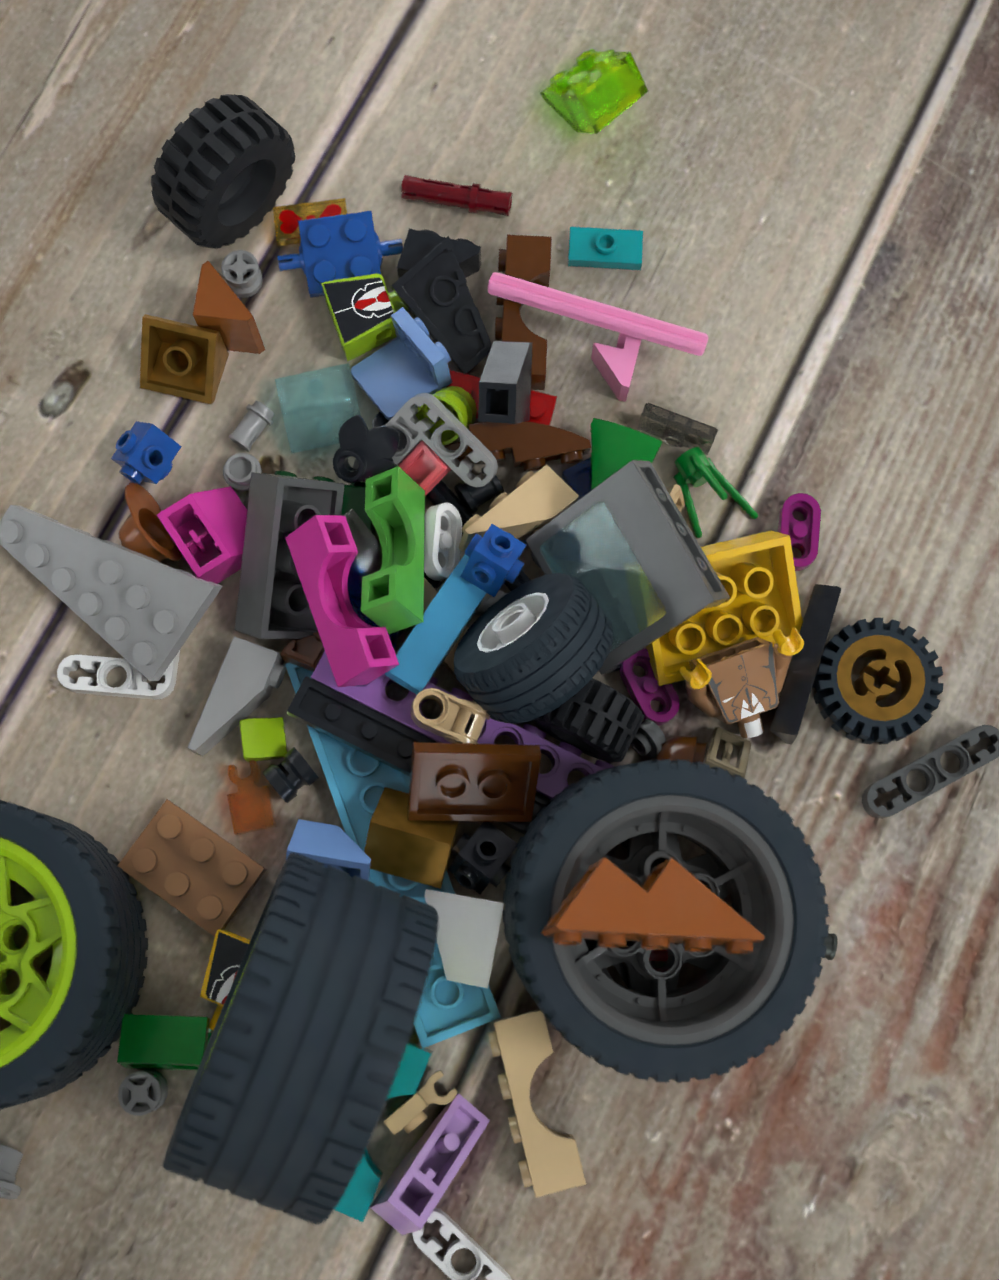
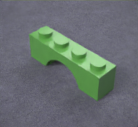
M397 466L367 478L365 487V512L372 521L380 540L382 564L380 571L362 577L361 612L380 627H386L389 634L424 622L425 490Z

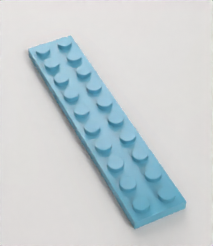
M289 662L285 666L296 694L305 676L311 678L313 672ZM307 725L344 831L364 851L370 821L384 788L387 787L409 793L410 776ZM370 869L369 882L374 883L376 887L382 886L400 894V897L405 895L427 904L425 900L426 889L455 894L447 870L441 889ZM437 942L434 947L435 950L425 990L414 1022L422 1049L501 1018L490 986L483 988L446 980Z

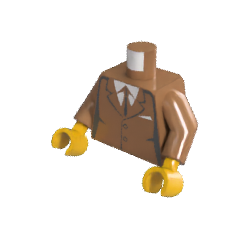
M795 627L792 628L791 634L788 637H785L781 630H776L773 633V639L776 642L774 647L771 642L755 637L688 661L691 672L684 666L679 669V673L686 680L688 700L708 717L717 718L725 724L737 722L742 738H752L761 735L764 732L760 713L778 706V694L782 691L792 655L802 650L804 646L803 638Z

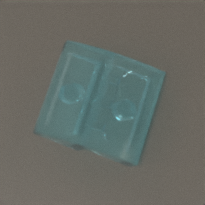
M349 363L275 379L291 454L338 444V433L343 423L355 415L361 416Z

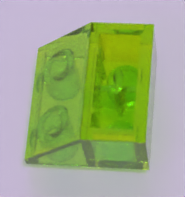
M590 49L580 54L575 59L576 64L569 70H564L554 75L549 80L550 85L541 91L540 94L543 100L576 132L597 134L645 95L648 89L631 52H615L613 49L607 51Z

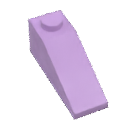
M458 1093L454 1100L446 1105L393 1171L370 1208L401 1235L421 1230L490 1120Z

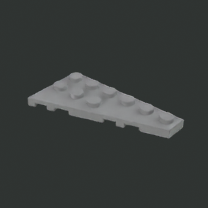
M10 505L0 521V545L149 681L160 680L223 587L214 582L192 576L193 574L162 564L156 559L108 540H101L91 536L90 533L61 524L55 519L22 506Z

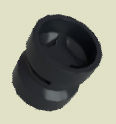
M295 747L285 754L284 760L278 765L272 764L262 772L286 803L297 796L298 789L303 785L310 786L319 779Z

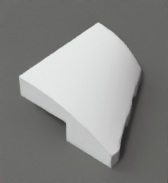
M426 889V903L433 906L438 913L436 942L446 980L488 988L504 903Z

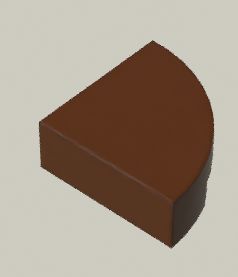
M315 632L313 635L298 641H291L284 647L280 655L283 660L314 672L325 650L319 633Z

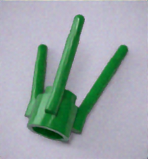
M694 447L676 459L675 466L679 472L673 478L681 486L685 507L696 538L702 537V531L688 487L689 483L693 487H699L708 482L722 500L727 499L728 493L752 519H757V512L719 472L700 447Z

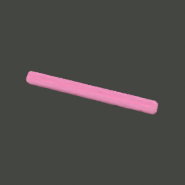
M498 272L492 273L488 282V293L497 297L697 356H702L708 342V335L706 333Z

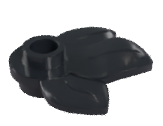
M355 415L343 423L338 433L340 448L333 457V468L340 479L348 483H358L361 481L366 483L367 478L397 467L391 460L400 443V433L397 429L389 426H378L368 430L367 424L360 415ZM350 456L357 459L359 463L358 469H354L349 465L348 458Z

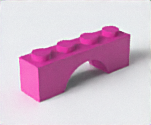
M338 515L313 516L285 537L337 686L366 685L398 666L399 662L386 627L368 625L358 617L351 605L348 594V576L358 550L346 517Z

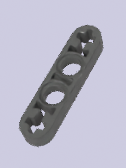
M991 725L978 726L871 784L862 795V804L865 811L874 818L883 819L890 817L999 757V730ZM988 737L991 740L992 744L987 747L988 751L983 749L970 756L966 750L977 744L980 738ZM944 752H952L959 758L960 768L956 773H949L942 768L940 758ZM911 770H917L925 776L926 787L922 792H915L908 787L906 776ZM897 787L901 795L887 802L888 810L884 805L877 807L874 804L873 800L878 797L876 790L881 794H885Z

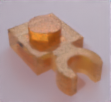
M255 760L249 761L251 773L247 778H239L235 765H229L228 767L229 779L238 787V792L227 794L235 835L277 827L269 787L262 786L257 788L256 783L260 779L261 769Z

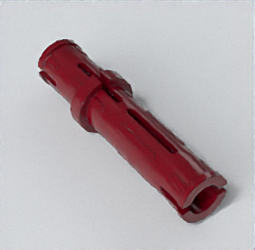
M404 175L401 187L402 199L468 209L469 213L477 214V211L509 216L512 206L513 192L481 188V184L476 183L468 186Z

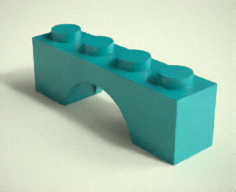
M408 1041L387 1100L401 1095H415L433 1051L427 1048L422 1049V1046ZM367 1147L352 1180L334 1209L361 1222L364 1221L383 1176V1172L373 1162Z

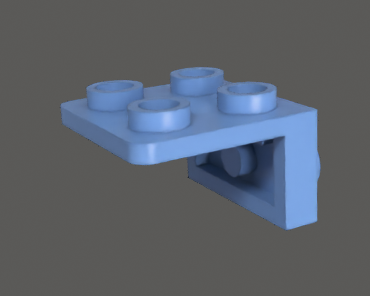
M404 308L391 315L397 338L354 365L351 369L353 379L388 421L408 400L417 394L428 393L433 395L452 383L447 364L451 359L447 350L439 341L434 344L429 338L428 329L419 317L413 319Z

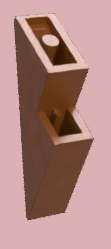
M606 857L602 858L587 868L541 931L546 937H554V944L579 945L582 944V938L598 939L599 947L608 948L626 946V941H641L642 949H668L669 943L684 944V951L705 952L711 951L712 945L726 946V953L730 954L753 953V943L763 941L765 938L762 933L673 858L655 866L641 887Z

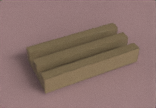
M715 727L709 738L703 763L710 764V768L719 767L728 770L729 774H737L745 778L752 743L720 727ZM720 739H723L726 742L723 747L721 759L718 760L716 759V755ZM734 745L740 747L735 767L730 765Z

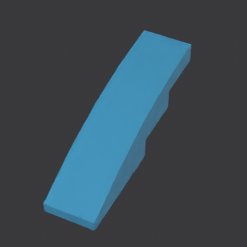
M467 555L462 557L424 612V622L415 625L396 654L399 665L384 674L416 695L423 691L487 594L461 577L470 558Z

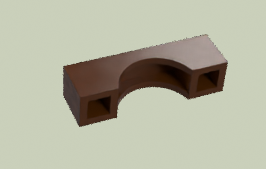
M507 235L506 249H499L498 272H505V275L549 287L552 237ZM497 297L496 306H503V317L495 318V340L533 342L531 390H545L547 339L536 335L524 324L520 316L523 304Z

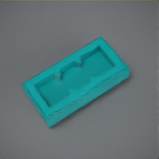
M570 227L568 266L641 270L643 231Z

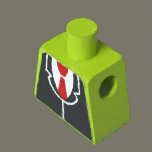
M377 273L321 283L325 301L347 361L353 360L397 337L391 315L401 308H404L406 311H409V309L394 291L388 293L381 274Z

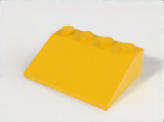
M767 531L701 547L730 598L718 606L704 608L646 646L652 670L659 686L685 680L679 673V669L684 666L691 672L688 661L755 637L771 642L774 647L776 642L773 639V633L776 630H781L785 637L791 634L793 627L800 633L803 621L790 535ZM637 561L625 565L632 604L640 630L643 631L664 617L666 609Z

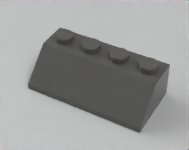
M251 473L235 621L236 631L260 639H302L318 632L285 537L315 515L341 516L345 484L284 475Z

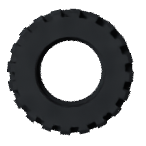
M226 94L221 95L220 99L212 98L206 101L204 107L201 109L195 108L189 113V118L184 123L180 122L174 129L175 133L170 140L167 139L163 145V153L160 158L156 159L154 165L156 173L151 177L152 196L158 210L196 245L214 249L221 248L222 245L229 246L235 243L237 238H244L250 233L249 230L254 226L257 227L264 220L263 217L268 211L271 212L278 197L282 196L287 188L286 182L288 179H291L293 173L292 164L295 163V148L288 131L248 97Z

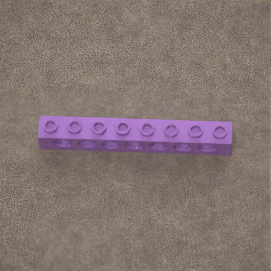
M324 651L311 676L312 679L438 743H451L443 737L415 725L411 719L410 710L417 696L409 690L406 698L401 701H393L387 697L385 693L386 688L395 681L384 674L366 685L338 687L326 652ZM432 677L424 688L439 689L459 699L471 702L474 700L468 693L457 688H453L449 692L436 686L438 680L435 677ZM431 699L423 700V701L420 702V704H419V711H420L421 715H422L423 717H425L426 719H429V718H427V717L422 713L421 707H422V705H423L426 701L431 700ZM489 719L485 721L477 741L478 744H494V740L498 736L507 735L514 740L516 745H539L541 753L550 758L552 766L550 772L546 774L539 773L536 792L549 799H552L569 786L567 777L571 771H580L587 776L597 771L614 767L598 759L593 764L581 758L582 751L568 743L560 742L559 746L545 740L546 733L529 724H524L523 728L515 724Z

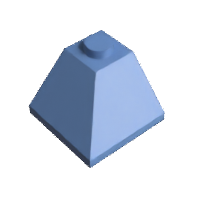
M298 819L287 848L286 860L290 853L295 852L323 863L326 868L331 866L347 872L350 877L357 876L369 881L371 859L339 826Z

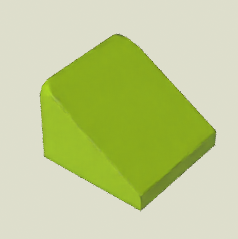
M283 717L240 720L243 757L248 763L284 758L287 753Z

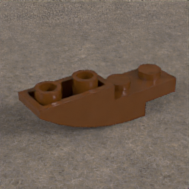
M482 422L468 424L469 431L494 455L497 463L506 460L505 454L512 453L514 467L523 466L524 472L540 470L546 465V462L560 459L562 465L583 461V455L589 454L591 449L590 440L554 426L533 422L517 424ZM460 442L444 445V447L448 450H457L460 447ZM468 446L466 451L463 452L460 456H458L457 459L461 462L465 457H467L470 461H472L467 455L471 451H473V449L470 446Z

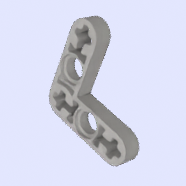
M421 393L412 397L385 425L402 431L407 439L406 447L400 450L397 449L392 457L393 462L397 466L423 440L470 486H485L497 473L498 464L494 455L431 394ZM415 404L419 407L426 404L429 407L427 416L434 423L439 421L440 418L445 423L435 429L432 434L429 429L434 424L426 417L422 420L416 417L418 408ZM444 430H453L459 435L461 442L457 450H448L443 446L441 434ZM470 446L473 451L467 456L475 463L482 460L486 464L483 471L487 476L483 473H479L477 476L474 475L471 471L474 464L467 457L461 462L457 457ZM355 459L353 468L358 469L359 463Z

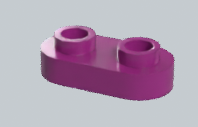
M797 493L787 498L779 513L778 532L790 535L792 548L799 549L802 554L800 558L793 557L795 571H802L808 568L816 559L819 547L821 508L815 498L804 493ZM796 511L802 513L804 521L795 520L792 513Z
M643 648L622 662L620 665V676L632 701L643 713V720L649 719L658 726L668 723L679 710V698L672 683L662 686L658 685L647 649ZM633 666H641L645 671V676H636L633 672ZM651 701H659L662 705V712H655L651 708Z

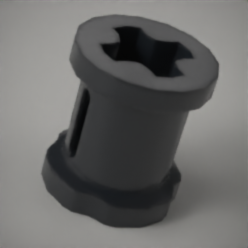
M484 467L481 468V473L487 476L483 471ZM496 475L488 484L482 487H473L467 483H458L454 487L458 498L472 514L477 512V507L504 492Z

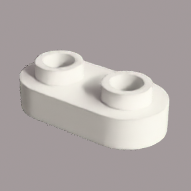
M450 503L431 506L425 514L424 571L429 578L435 581L447 579L460 562V549L458 547L462 537V519L456 507Z

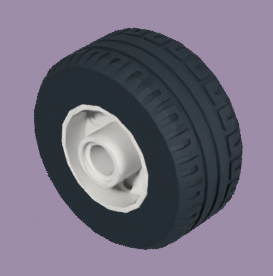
M562 573L537 577L507 593L490 606L472 624L455 651L454 673L457 680L475 702L484 710H487L491 719L510 724L531 721L565 703L595 676L611 650L613 642L612 623L598 602L577 577Z

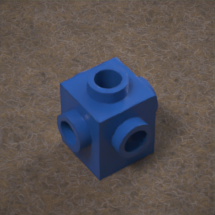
M136 421L131 430L123 433L118 439L115 446L117 450L111 459L122 467L119 472L130 481L140 484L141 481L157 484L171 471L172 460L182 446L154 424Z
M491 524L483 537L476 533L467 546L464 554L470 558L461 577L495 598L505 581L513 583L525 563L519 560L526 544L516 539L512 534Z

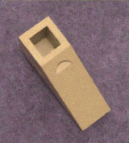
M547 464L536 473L531 470L519 480L513 492L509 495L506 492L501 493L489 506L490 510L482 517L476 514L464 524L461 529L463 536L458 548L464 552L475 534L477 533L483 537L491 524L512 534L518 540H525L577 502L579 495Z

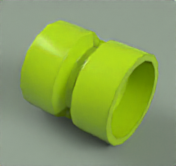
M455 386L444 387L434 393L433 396L469 430L468 424L475 422L477 414L476 404L472 396L464 389ZM426 404L418 406L416 417L419 420L426 417L434 424L429 429L432 434L435 429L445 423L441 418L434 423L427 416L429 407ZM444 430L441 434L443 446L449 445L459 438V435L453 430Z

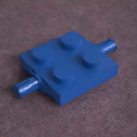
M372 211L298 221L301 238L299 253L277 255L280 272L302 268L307 277L310 298L324 296L321 284L323 282L377 273L381 274L382 257L401 254L403 243L402 238L380 242L374 230Z

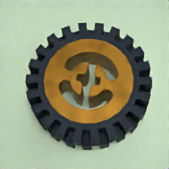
M874 618L871 622H866V619H862L853 626L849 624L842 628L826 644L812 688H816L817 691L813 696L815 703H821L823 710L820 712L824 719L829 717L834 722L831 725L834 730L838 732L842 729L847 732L846 738L851 740L860 738L863 744L870 745L873 742H879V745L907 737L921 728L933 716L931 714L932 711L938 708L941 701L937 699V696L943 692L944 683H938V678L943 675L942 666L935 667L934 661L939 658L935 650L930 653L927 651L925 646L929 642L924 636L919 640L913 636L916 631L914 628L908 626L906 629L899 628L900 621L893 619L888 624L883 623V618ZM863 657H875L877 660L869 663L859 673L861 676L855 680L854 689L851 682V670L854 662ZM874 675L880 677V688H876L873 685L875 679L873 678ZM901 678L902 692L898 702L893 706H878L876 702L883 700L895 690L892 687L899 683Z

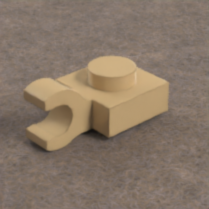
M442 1070L434 1072L427 1080V1083L417 1090L415 1095L409 1097L386 1117L384 1123L394 1135L402 1128L409 1134L427 1118L423 1110L432 1103L445 1105L454 1100L458 1093L455 1087L445 1095H440L435 1090V1082L444 1075Z

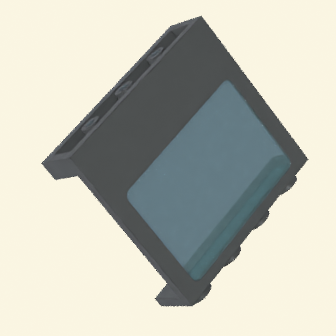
M630 461L526 539L532 550L531 557L533 561L543 570L545 575L562 573L577 577L610 619L613 628V642L609 655L599 669L601 675L620 670L622 662L704 608L718 606L730 598L650 461Z

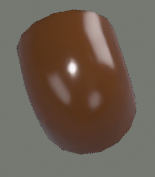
M676 736L667 740L662 745L661 751L654 760H688L690 762L703 763L707 743L697 742V736Z

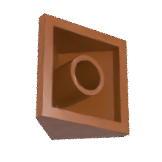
M209 261L202 264L193 310V317L197 325L219 331L228 351L260 354L266 349L253 315Z

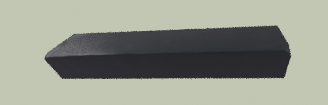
M815 584L799 633L804 640V646L800 652L792 656L779 698V704L770 728L771 732L787 744H793L801 726L841 593V588L838 586Z

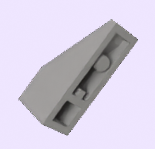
M235 636L233 637L187 747L189 750L197 755L204 756L238 726L240 720L248 717L267 700L273 687L277 689L280 687L285 676L286 666H283L284 660L279 652Z

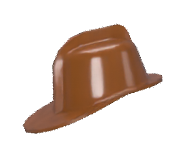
M129 483L125 487V498L130 515L119 529L118 534L121 545L156 559L158 562H162L167 558L173 561H180L182 553L157 516L162 511L160 506L144 487L137 483Z

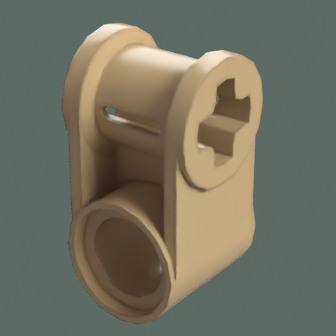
M434 688L424 689L418 693L410 710L411 719L415 725L441 736L451 743L478 744L477 741L485 721L491 719L487 710H484L479 704L459 699ZM427 699L436 701L441 709L440 717L433 720L423 717L419 711L420 702ZM472 718V721H471L470 726H469V728H468V730H467V733H465V728H466V726H467V723H468L469 719Z

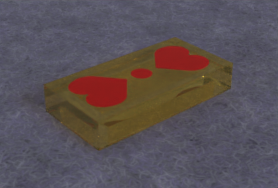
M345 198L273 207L278 246L301 243L298 225L300 220L347 214Z

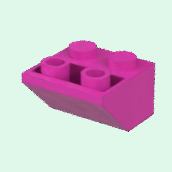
M232 486L191 493L157 514L197 578L218 584L241 570L247 509Z

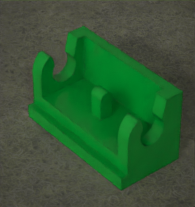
M125 1014L122 1020L117 1063L126 1069L197 1071L213 1033V1030L209 1028L210 1019L209 1017Z

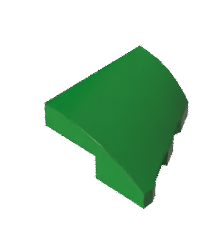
M593 418L590 425L591 490L632 460L650 461L652 464L662 445V441L632 428ZM603 502L598 503L600 506L605 505Z

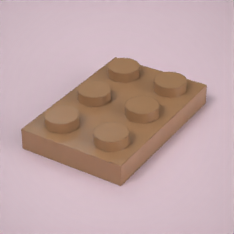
M168 799L117 866L214 937L218 929H224L267 870Z

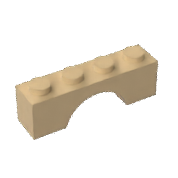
M537 1009L493 1021L495 1030L487 1033L493 1058L502 1056L506 1072L498 1074L503 1100L512 1098L516 1116L508 1117L514 1144L522 1142L526 1155L525 1160L518 1161L524 1188L533 1186L535 1197L537 1198L585 1185L586 1181L574 1136L557 1132L546 1126L537 1117L530 1102V1085L533 1075L542 1061L553 1053L543 1012Z

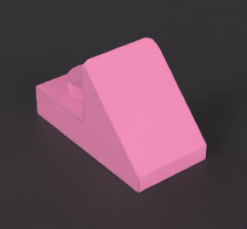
M623 333L619 334L616 347L594 343L591 359L617 399L626 402L642 339Z

